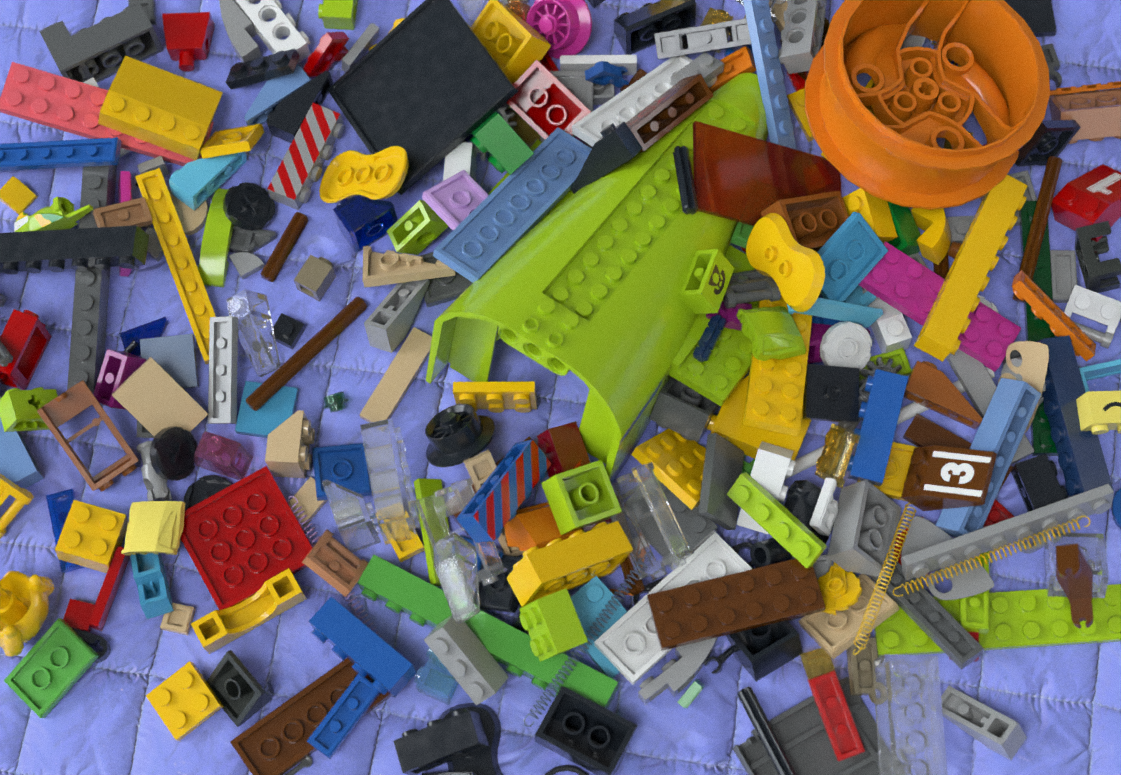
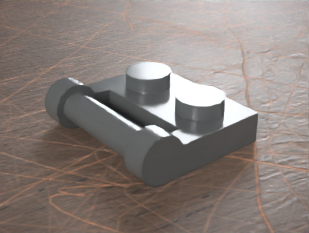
M756 270L732 274L723 300L726 308H734L736 304L768 299L771 302L779 301L781 294L776 282L772 278L764 276Z

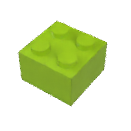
M602 460L554 475L541 483L561 535L607 520L622 512Z
M567 588L539 598L519 609L521 612V624L525 630H528L531 638L530 646L535 656H538L540 662L588 642Z

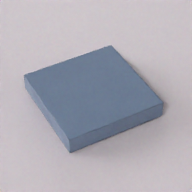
M194 334L140 339L141 358L148 360L152 357L183 389L199 387Z

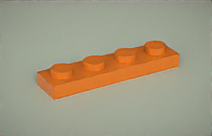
M1022 270L1013 278L1012 290L1017 298L1021 301L1025 300L1031 306L1035 316L1039 319H1044L1050 325V329L1055 336L1070 335L1076 356H1081L1086 362L1095 355L1096 344Z

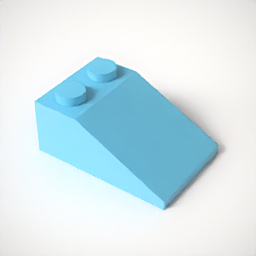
M597 576L593 577L570 597L585 635L589 636L587 631H591L590 626L595 627L593 622L598 623L597 620L605 627L603 628L595 624L601 630L599 632L592 628L598 636L588 632L595 641L627 613L621 603L613 597L620 606L610 602L617 610L608 606L607 608L614 615L604 611L611 618L609 619L601 615L608 623L599 619L596 620V618L602 619L599 613L604 614L602 609L607 610L605 605H610L608 601H613L611 596H614ZM586 637L592 645L584 643L589 649L583 646L580 647L606 676L613 679L620 671L594 646L595 641Z

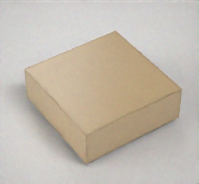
M172 603L174 611L163 615L160 629L188 636L196 609L191 606Z

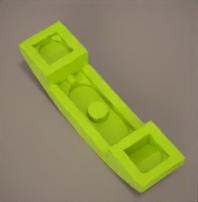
M218 188L213 195L209 207L199 260V273L204 286L223 288L225 286L229 266L227 257L234 226L223 210V199L229 189Z

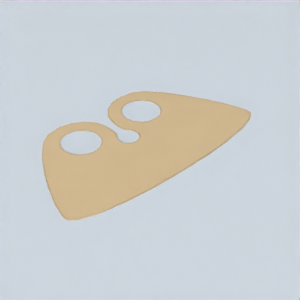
M1033 341L1011 343L1006 350L1008 367L1015 374H1020L1023 378L1022 381H1025L1042 394L1049 361L1048 346ZM1013 350H1017L1022 356V364L1019 367L1014 366L1011 362L1010 354ZM1003 373L998 380V384L1001 378L1016 380V377L1010 373ZM1039 401L1035 407V410L1024 433L1027 432L1034 419L1035 413L1039 405Z

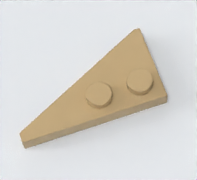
M363 246V284L365 288L456 275V271L437 260L436 264L424 262L423 257L405 253L398 254L390 250L382 254L373 252L370 246Z

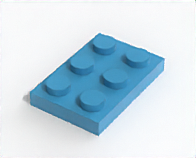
M853 212L817 252L825 267V280L820 292L824 299L843 302L888 252V249L860 213Z

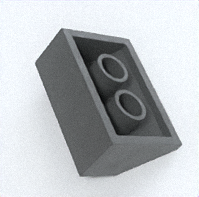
M653 474L637 488L621 508L622 512H620L673 569L679 566L709 537L717 532L718 527L712 520L698 512L699 506L691 510Z

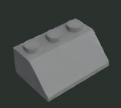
M867 480L841 488L838 513L834 521L827 557L845 571L879 577L897 530L902 508Z

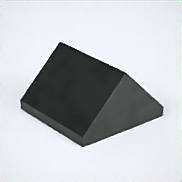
M232 650L226 652L206 681L224 706L222 709L237 727L241 726L272 700Z

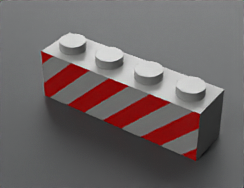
M312 103L267 188L271 200L273 199L296 210H299L302 204L308 201L311 194L310 188L314 181L317 182L319 180L325 160L330 159L336 139H340L344 132L345 125L340 113Z

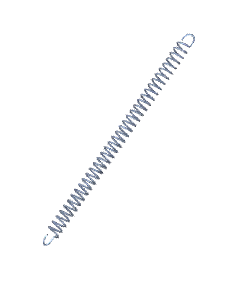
M639 558L640 562H636V565H637L638 567L633 566V569H634L635 571H632V570H631L630 573H631V572H634V573L638 574L639 576H642L639 572L636 571L635 568H638V569H640L641 571L645 572V571L637 564V563H639V564L645 566L646 568H648V566H646V565L641 561V559H643V558ZM631 573V575H627L628 579H624V582L626 584L621 583V586L625 585L632 589V587L628 585L626 581H629L634 585L635 583L628 576L636 580L638 579ZM623 586L618 588L619 592H614L616 596L620 594L625 598L626 596L619 589L629 593ZM611 596V598H612L613 601L609 600L608 603H609L610 605H605V607L607 608V606H608V607H611V608L614 609V610H617L610 602H612V603H614V604L620 606V605L613 599V597L616 598V599H618V600H620L621 602H623V600H622L621 598H619L618 596H617V597ZM608 608L607 610L602 609L604 614L599 613V616L602 619L596 618V620L599 619L605 623H608L601 615L611 619L604 611H607L612 615H614V613L611 612ZM598 620V623L593 622V625L595 627L590 626L591 631H587V634L589 636L586 635V637L594 641L595 639L588 632L598 636V634H596L592 630V628H594L601 632V630L595 624H598L599 626L605 628ZM585 644L580 645L586 649H589ZM578 646L580 649L574 648V650H575L576 653L571 652V655H572L574 658L568 657V659H569L570 662L565 661V664H566L567 666L562 665L563 670H558L561 675L555 674V676H556L557 678H558V676H560V677H562L563 679L567 680V678L561 673V672H564L565 674L570 675V674L564 669V667L567 668V669H569V670H571V671H573V669H572L567 663H569V664H571V665L577 667V666L570 660V658L573 659V660H575V661H577V662H580V661L573 655V654H575V655H577V656L583 658V657L576 651V649H577V650L583 652L584 654H586V652H585L580 646ZM554 678L552 679V681H553L555 684L549 683V685H550L551 687H552V685H554V686H556V687H558V688H561V687H560L554 680L560 682L561 684H564V682L561 681L559 678H558V680H557V679H554ZM546 687V690H547L549 693H547V692L544 691L543 694L545 695V697L540 696V699H541L543 702H541V701H539V700H536V702L538 703L539 706L533 705V707H534L537 711H535V710H533V709H530V711H531V712L534 711V712H536V713L542 715V713H541L536 707H538V708H540V709H542V710H545V709L539 704V702L542 703V704H544V705H546V706H548V704H547L542 698H544V699H546V700H548V701L551 702L550 698H548V697L546 696V694H548V695H550V696H552V697H554V695H553L548 689H550V690H552V691L558 693L557 690L554 689L553 687H552V689L549 688V687ZM533 712V715L527 714V716L530 715L536 719H539ZM524 719V725H525V726L530 727V726H532V725L534 724V722H533L531 725H526V724H525V719Z

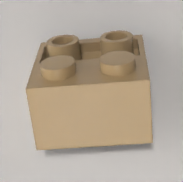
M303 410L295 412L268 434L265 462L274 477L306 478V471L311 470L312 455L309 454V445L314 444L315 429L311 427V421L307 419Z

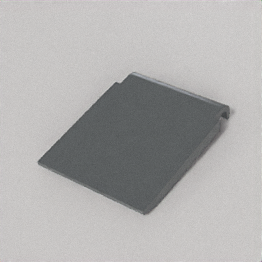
M848 677L840 680L839 683L865 752L839 762L837 761L813 696L769 720L797 775H908L860 696L850 695ZM755 729L751 731L752 737L732 748L748 775H778Z

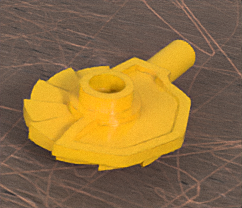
M835 562L833 566H830L829 572L817 580L826 607L825 611L821 612L837 615V611L849 609L848 607L857 603L863 591L859 577L856 578L852 572L845 571Z

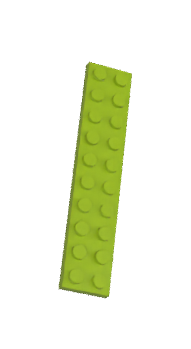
M1121 584L1092 586L1094 621L1088 628L1085 625L1086 621L1080 622L1081 628L1073 625L1070 601L1062 588L989 593L988 634L979 633V644L986 651L1120 642ZM934 596L933 598L959 623V599L942 600ZM900 607L897 612L874 628L878 658L945 653Z

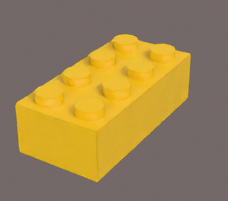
M618 521L610 524L602 522L594 526L591 531L584 532V530H579L563 541L561 538H557L549 542L546 547L539 549L535 546L526 550L522 554L523 558L513 565L514 569L507 577V580L521 607H524L539 598L566 588L570 590L586 584L595 576L602 578L613 574L634 549Z

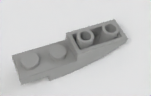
M718 637L676 647L675 655L679 660L676 662L675 659H672L662 667L663 673L654 679L653 676H650L640 684L641 690L638 691V697L643 704L647 705L666 689L669 690L673 697L679 694L705 665V661L712 653Z

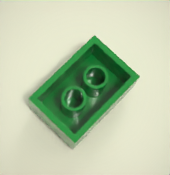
M497 112L493 113L471 133L473 137L470 141L483 154L488 152L491 155L487 160L501 174L505 171L511 175L534 154Z

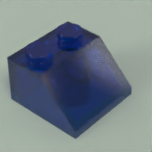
M353 196L350 199L347 198L340 201L333 209L341 233L356 254L363 250V246H369L388 234L387 230L398 221L395 207L390 201Z

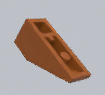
M927 361L916 362L909 375L904 398L976 429L981 424L982 417L942 371L937 370V366Z

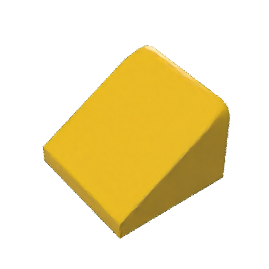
M12 176L0 189L1 202L18 215L24 212L37 198L15 176Z

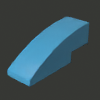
M148 553L147 555L131 554L133 577L138 587L140 606L146 618L150 619L174 611L161 553L159 555L154 553Z

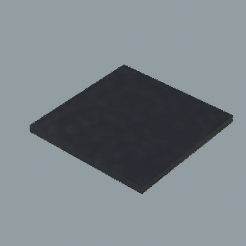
M425 0L327 89L371 154L378 153L391 146H400L405 149L409 166L405 180L398 190L400 195L404 194L518 92L451 0Z

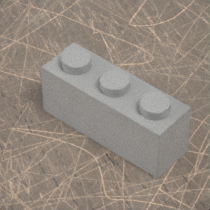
M457 612L437 624L424 639L426 644L476 705L494 695L509 677Z

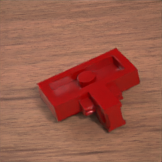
M326 32L321 37L320 43L315 51L309 55L307 63L303 67L308 77H315L324 71H328L334 61H342L349 51L345 47L349 38L344 32Z

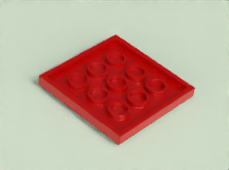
M267 466L185 510L184 529L180 539L219 610L232 607L248 599L263 586L265 581L287 569H290L292 574H295L307 567L302 561L311 551L312 546Z

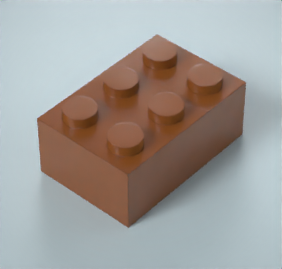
M840 191L778 200L760 212L762 217L769 213H776L782 216L793 238L801 246L813 249L816 252L821 249L849 217Z

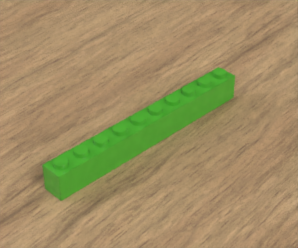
M376 555L372 556L357 582L363 596L372 601H376L377 598L386 603L385 607L397 614L401 611L410 615L409 619L422 627L424 624L435 628L437 624L457 612L496 662L507 666L506 671L516 677L521 678L524 675L532 679L531 684L543 691L546 690V687L551 689L553 687L559 692L560 688L549 685V683L555 684L552 681L553 678L557 680L559 678L564 684L556 680L554 681L560 687L564 686L607 709L619 688L618 681L571 658L570 660L577 667L567 663L573 671L564 667L570 674L567 675L561 672L567 680L560 676L557 678L555 674L561 675L558 670H563L562 665L567 666L565 661L570 662L568 659L570 656L561 653L540 662L538 656H535L530 646L531 638L526 633Z

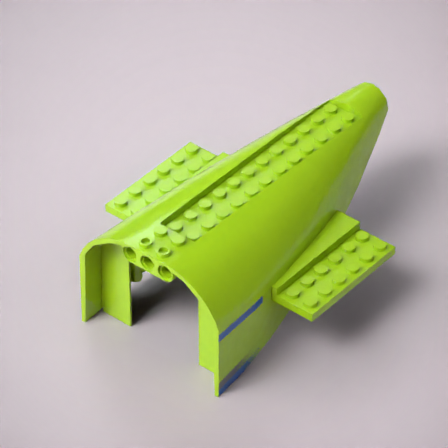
M740 73L713 92L712 98L644 152L637 153L629 161L593 183L582 187L575 194L570 190L533 229L516 242L479 280L474 281L434 321L426 381L431 384L444 367L450 363L452 369L471 381L488 382L495 343L499 339H502L514 349L557 375L565 376L571 370L589 388L579 427L587 453L606 464L605 469L611 484L631 456L651 421L649 418L658 394L671 377L722 407L750 370L753 345L742 331L724 327L714 349L711 350L709 359L704 362H698L693 357V352L696 346H698V342L706 327H708L710 319L706 318V314H694L679 296L696 250L719 249L734 267L733 273L755 270L749 263L747 255L731 246L730 242L752 187L769 134L758 76L753 73ZM537 140L530 149L534 151L542 142ZM676 146H686L689 150L698 209L695 214L686 215L682 210L673 156ZM506 173L505 176L488 193V195H490L510 174ZM758 301L748 303L752 304V309L758 308Z

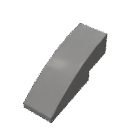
M219 0L226 32L240 61L243 63L262 56L259 46L252 39L256 32L249 18L233 0Z

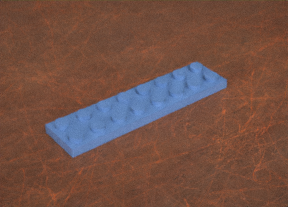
M558 127L533 151L534 154L509 175L434 249L433 257L472 283L479 280L571 190L592 149Z

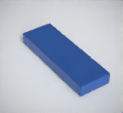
M358 674L307 742L331 759L380 695V692L372 685L371 681Z

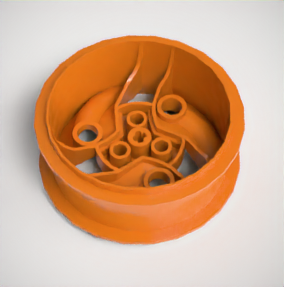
M844 0L831 19L824 45L812 60L805 82L806 116L812 136L826 159L848 181L874 197L904 207L929 210L961 206L983 197L1002 182L1017 160L1018 150L1030 141L1043 121L1050 97L1049 68L1041 45L1026 21L1004 0ZM909 35L922 36L937 42L934 49L917 46L900 50L904 40ZM948 60H952L961 66H954ZM861 73L869 74L875 87H863L857 81L856 76ZM872 105L876 117L866 107ZM972 112L986 136L987 145L985 146L981 145L963 127ZM936 139H947L952 149L939 147Z

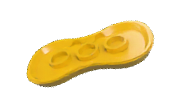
M391 146L370 155H364L353 150L339 154L330 162L323 175L319 190L321 200L326 203H341L358 195L369 199L390 198L401 188L408 171L409 161L405 149L400 146Z
M776 213L765 215L757 221L749 235L746 245L747 259L758 273L770 277L776 282L784 301L797 312L808 311L814 305L822 290L825 280L824 263L816 251L801 246L793 238L782 216Z

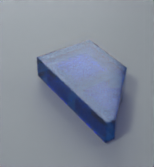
M163 317L119 333L124 349L135 340L138 342V345L130 354L140 356V339L161 337L168 325L167 318Z

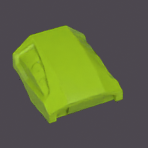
M785 307L738 309L736 316L740 323H742L741 331L750 339V343L753 345L752 354L756 359L761 361H767L771 358L782 360L806 353L803 338L791 314H789Z

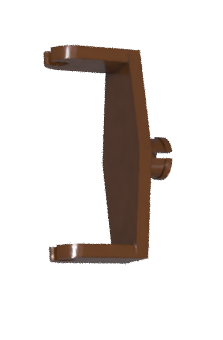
M1078 543L1056 546V579L1070 601L1072 623L1075 627L1081 628L1080 622L1086 621L1085 625L1088 628L1094 621L1092 568Z

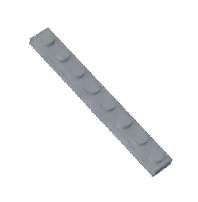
M1109 484L902 556V573L906 580L921 578V576L924 577L931 571L940 568L945 569V567L949 568L950 565L965 559H974L975 556L978 557L980 554L990 550H998L999 547L1003 548L1004 545L1019 539L1023 541V538L1028 539V536H1033V534H1038V532L1041 533L1043 530L1047 531L1048 528L1052 530L1053 527L1057 528V525H1062V523L1067 524V521L1072 522V519L1076 520L1080 516L1104 513L1112 507L1114 491Z

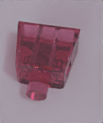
M204 431L194 454L196 466L239 481L245 478L253 456L240 443ZM237 457V458H239V460H238V462L235 464V458Z

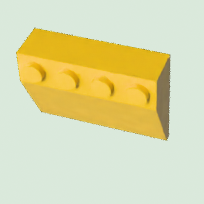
M125 55L101 107L98 124L197 160L223 92Z

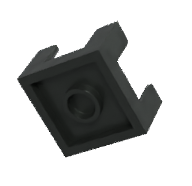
M1109 221L1076 228L1075 251L1086 289L1097 293L1120 288V281L1117 275H1121L1120 259L1114 258L1100 262L1098 254L1109 251L1107 236H1104L1111 234ZM1103 236L1098 242L1092 240V238Z

